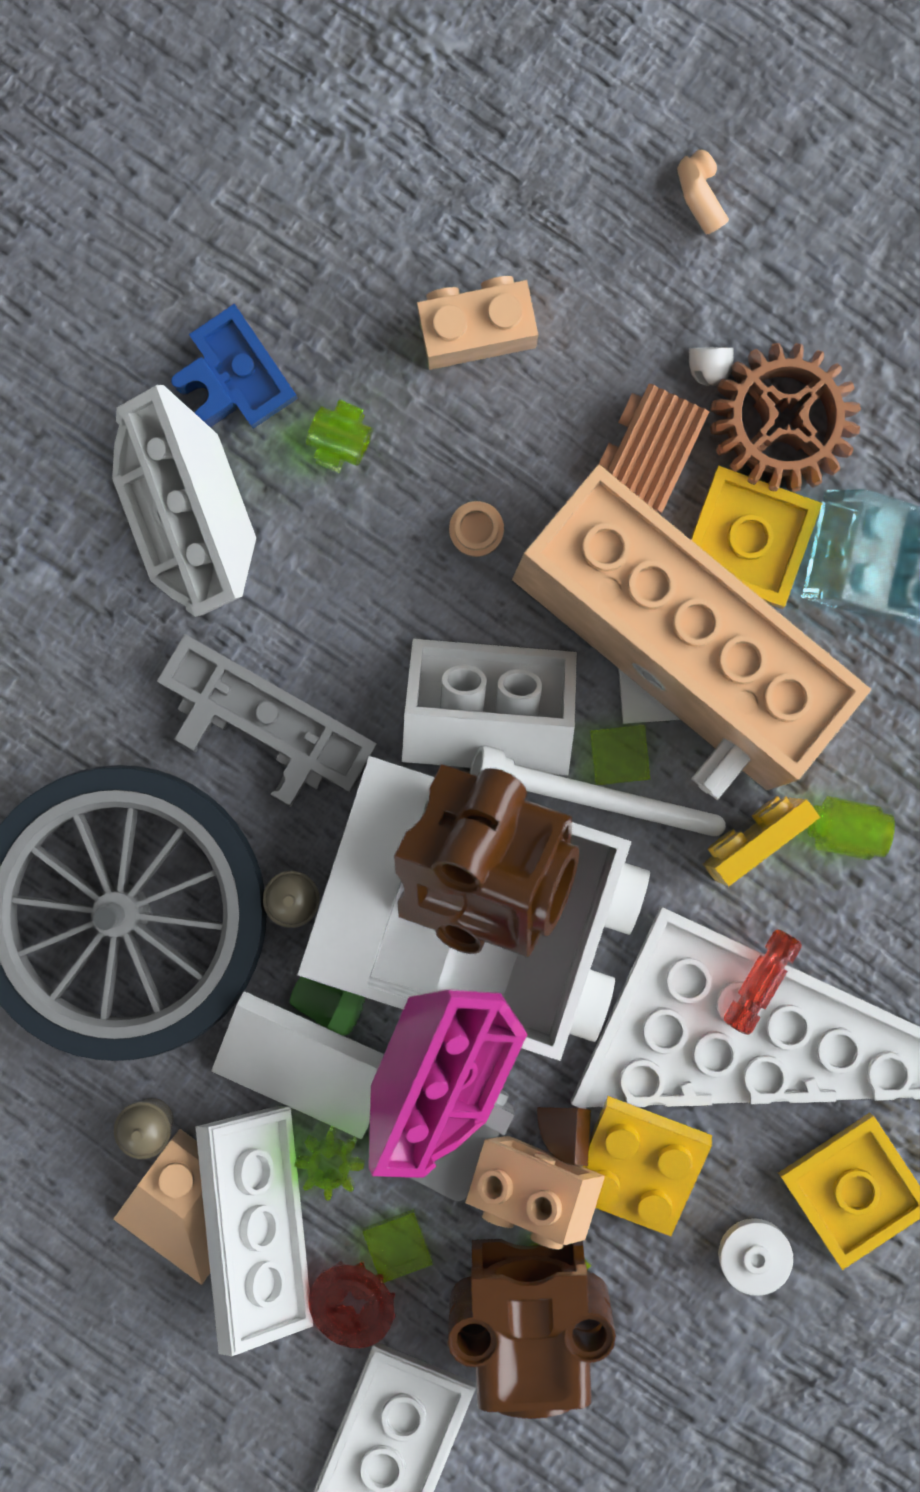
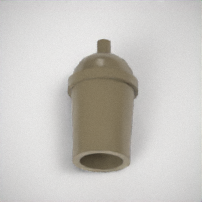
M286 871L276 875L269 881L264 891L263 904L267 915L278 925L289 928L299 927L309 922L315 916L320 904V894L317 885L309 876L298 871Z
M147 1098L128 1105L120 1112L114 1124V1137L117 1145L125 1154L133 1158L147 1159L156 1156L169 1142L174 1122L173 1113L164 1101L156 1098Z

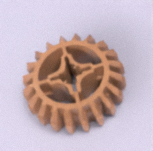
M774 343L769 348V362H767L764 355L758 349L751 351L748 355L750 368L743 363L735 362L731 367V374L737 382L722 379L717 386V390L729 400H714L710 408L711 412L716 415L726 417V419L718 420L710 426L711 434H728L729 439L717 446L716 451L718 455H726L733 450L738 455L729 465L728 469L738 472L746 464L752 469L748 475V482L755 485L762 474L767 475L770 491H777L782 477H785L787 489L793 493L799 492L802 485L801 475H803L806 482L812 488L817 487L822 483V474L819 468L827 474L834 475L840 470L839 462L834 455L848 458L854 450L850 443L841 437H856L860 432L859 425L845 420V418L854 416L861 410L859 403L843 402V397H846L854 390L853 383L849 381L837 386L833 381L842 370L841 365L836 363L825 372L819 367L824 360V353L817 350L809 359V362L802 360L804 348L802 344L798 343L792 347L789 358H785L780 343ZM774 377H788L801 381L807 386L798 393L789 395L780 392L773 385L767 387L762 381ZM746 393L756 401L753 407L758 411L762 420L760 431L751 440L747 437L742 422V405ZM818 398L821 399L827 416V431L823 443L815 437L818 431L813 427L809 419L810 407ZM798 402L803 403L791 421V425L795 430H791L788 424L785 429L779 427L770 436L766 434L773 427L779 415L776 408L779 407L782 413L786 408L791 410ZM783 442L792 446L796 451L803 449L809 457L798 461H781L768 457L762 452L773 443Z

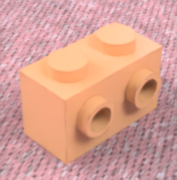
M512 276L495 277L482 282L480 290L460 293L457 287L441 288L429 292L426 295V301L417 302L418 317L429 370L535 349L537 346L538 330L527 280L514 282Z
M510 1136L489 1138L484 1140L465 1203L482 1210V1218L489 1223L505 1228H513L514 1225H517L532 1232L530 1239L535 1243L552 1249H562L563 1245L586 1239L605 1176L579 1165L564 1163L551 1153Z

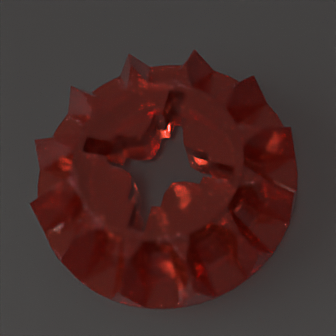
M341 1260L333 1267L323 1270L314 1281L309 1293V1310L315 1325L328 1339L344 1347L365 1348L376 1344L386 1336L397 1315L394 1312L393 1304L395 1292H389L385 1286L383 1273L375 1275L366 1270L364 1262L356 1265H345ZM348 1291L352 1292L355 1299L368 1301L360 1310V1315L356 1313L353 1306L340 1304L347 1296Z

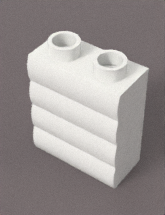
M369 756L298 976L400 1009H404L408 998L411 996L447 989L501 993L527 1033V1037L521 1047L522 1049L561 1061L569 1034L595 1042L606 1018L615 985V977L590 970L604 927L628 935L631 934L637 921L650 877L649 870L625 863L632 841L572 822L571 844L579 847V862L568 900L551 934L547 937L540 935L529 957L485 942L481 952L477 954L458 952L441 942L433 929L398 916L397 901L405 890L401 880L395 873L394 855L406 831L412 828L424 814L429 801V787L435 777Z

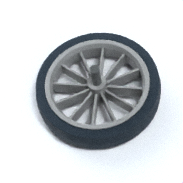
M113 765L80 770L43 786L27 797L0 824V1006L16 1023L40 1041L58 1050L95 1060L123 1061L157 1056L175 1050L210 1030L235 1005L248 986L257 967L266 932L267 913L263 904L265 888L262 873L248 839L235 820L212 797L193 784L174 775L139 766ZM110 807L128 808L118 884L114 885L85 813ZM139 809L156 814L179 828L134 886L128 883ZM72 819L77 824L103 887V892H100L41 847L43 842L52 833ZM187 833L205 853L214 870L147 897L142 889L184 834ZM34 854L95 900L94 905L19 896L24 873ZM216 875L222 895L223 922L151 913V902ZM17 904L91 913L92 921L24 949L18 929ZM149 921L222 930L215 956L207 971H203L146 926ZM95 926L99 933L54 991L50 989L32 967L27 954ZM138 934L199 980L184 997L167 1007H164L135 937ZM106 936L111 939L101 1014H96L67 1002L61 998V995ZM121 939H124L154 1012L138 1016H111Z

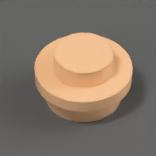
M472 501L463 504L454 512L449 524V534L454 546L460 552L472 557H481L490 554L499 546L504 534V523L500 513L493 506L481 501Z

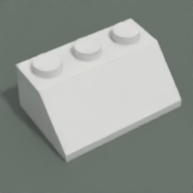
M413 639L404 713L402 762L443 764L446 766L471 768L475 753L482 745L503 750L505 757L512 758L516 766L549 774L568 776L575 728L577 652Z

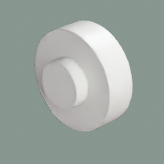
M756 1218L742 1220L730 1227L721 1239L718 1251L720 1267L729 1283L737 1290L749 1295H766L779 1289L788 1279L793 1267L792 1248L785 1235L774 1224Z

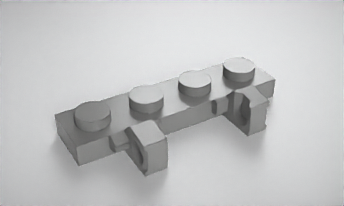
M186 634L182 637L157 680L160 685L183 697L177 710L186 714L187 718L174 739L178 744L197 753L199 741L204 733L210 731L213 724L225 730L229 723L278 751L279 755L276 760L287 767L283 772L284 775L278 787L271 793V797L290 807L294 804L305 783L317 789L323 778L350 793L363 771L368 757L372 755L377 746V743Z

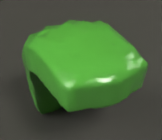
M305 977L299 978L290 997V1004L294 1008L313 1019L319 1025L342 1036H346L353 1031V1027L357 1024V1019L360 1017V1013L363 1011V1004L365 1003V997Z

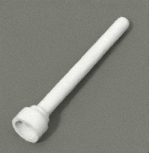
M482 745L477 749L470 769V774L478 776L479 772L485 768L501 769L518 778L528 792L709 836H719L726 828L724 819L719 815L516 766L512 758L505 757L503 750Z

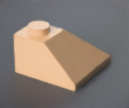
M179 1129L113 1220L202 1285L210 1274L197 1141Z

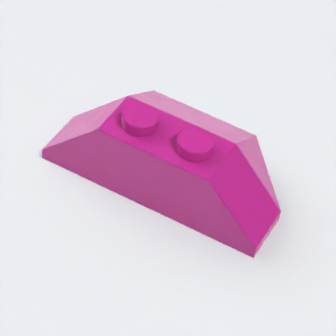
M447 989L408 998L371 1084L369 1170L372 1176L424 1178L436 1167V1160L457 1149L487 1122L527 1037L523 1025L501 993Z

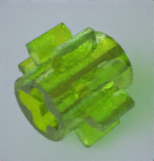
M340 399L334 411L322 406L318 409L306 437V445L317 449L313 457L316 459V464L340 473L344 462L354 466H358L361 463L373 434L372 427L362 424L365 418L363 414L364 409Z
M330 1126L326 1138L320 1142L315 1137L308 1135L304 1143L311 1152V1156L297 1157L294 1163V1167L307 1169L308 1177L304 1182L303 1189L306 1191L316 1185L324 1189V1196L328 1201H330L334 1189L341 1185L349 1192L354 1191L356 1184L349 1175V1171H360L365 1166L364 1159L352 1158L351 1151L354 1149L357 1138L353 1136L344 1142L336 1138V1131L333 1126ZM321 1153L328 1159L335 1154L341 1157L338 1168L339 1173L333 1168L327 1169L325 1172L319 1169L322 1159Z

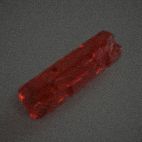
M777 929L772 933L765 945V948L768 949L764 957L762 955L758 957L738 991V994L741 995L739 1001L733 1000L724 1015L726 1024L742 1034L749 1035L753 1032L761 1018L758 1012L761 1008L766 1010L788 972L784 969L788 962L793 964L802 948V943L783 930Z

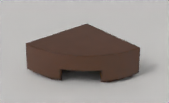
M537 1107L540 1134L552 1155L570 1165L588 1166L591 1110Z

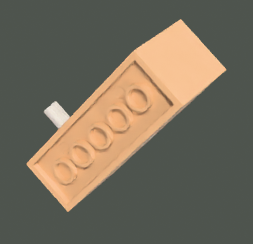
M599 464L526 550L512 578V581L716 748L692 777V780L699 785L698 787L706 794L709 793L716 800L722 796L741 771L745 772L766 791L798 781L872 690Z

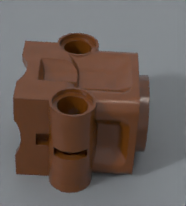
M441 764L429 787V801L424 814L412 828L406 831L394 855L395 873L401 880L405 890L397 901L398 916L433 929L441 942L458 952L477 954L481 952L485 942L529 957L540 935L547 937L554 930L562 915L574 882L579 862V847L571 844L572 816L525 800L527 795L526 787L518 778L504 770L485 768L479 772L478 776Z
M503 1239L472 1240L471 1276L457 1282L450 1295L448 1346L450 1353L456 1361L464 1366L475 1367L478 1409L485 1412H498L515 1418L538 1419L557 1416L570 1410L582 1409L591 1405L590 1363L601 1361L611 1353L615 1346L616 1334L607 1285L601 1277L587 1272L583 1240L563 1245L562 1249H552L539 1244L521 1246Z

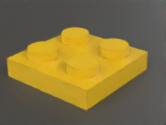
M718 465L690 540L765 602L782 609L786 606L823 503L779 488L777 491H770L769 484L760 480L753 485L748 482L749 476Z
M776 796L751 815L756 823L745 832L739 831L736 833L733 829L710 845L707 850L712 857L702 864L716 882L729 887L820 818L819 814L807 799H788L787 797L780 799Z
M607 1096L589 1138L588 1166H582L605 1176L595 1208L671 1237L712 1147V1135Z
M870 1112L778 1172L842 1270L920 1219V1185L874 1115Z

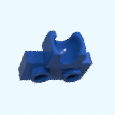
M235 303L189 334L204 356V359L203 357L198 358L177 372L170 381L182 395H187L198 388L208 390L207 401L195 411V414L209 427H212L236 411L238 407L254 429L298 399L296 393Z

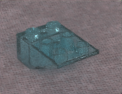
M867 489L825 490L801 598L844 611L920 627V507Z

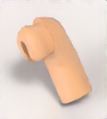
M701 149L697 150L690 158L685 156L680 161L677 172L687 206L704 233L710 234L725 225L729 218L706 182L707 178L716 174V163L706 150Z

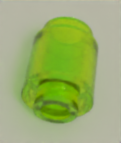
M827 796L822 806L814 805L813 808L820 818L808 827V836L815 838L817 850L864 860H871L874 856L881 858L887 856L895 831L893 815L883 813L880 806Z

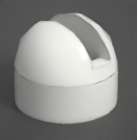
M733 347L689 348V367L697 383L706 386H717L722 379H728L731 375Z

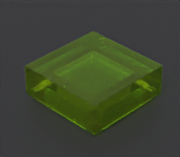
M645 725L589 731L595 785L651 780Z
M415 1209L363 1228L362 1233L381 1284L433 1265V1258Z

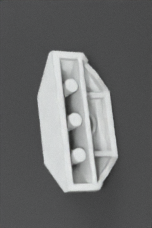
M156 385L117 407L116 422L119 424L114 443L112 479L150 581L172 599L186 606V610L194 617H197L243 596L256 536L218 434L164 385Z

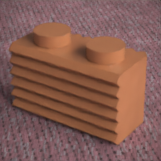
M648 384L643 397L634 393L631 394L618 422L628 427L619 447L608 443L599 465L661 515L709 411L683 398H679L675 394L668 393L666 390L660 389L653 384Z

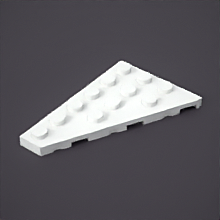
M660 906L570 1102L578 1108L586 1109V1107H603L607 1096L636 1107H646L648 1105H665L667 1107L704 1106L714 1103L749 1102L751 1104H769L771 1102L789 1101L790 1103H809L853 1099H874L875 1101L894 1100L896 1098L920 1099V1026Z

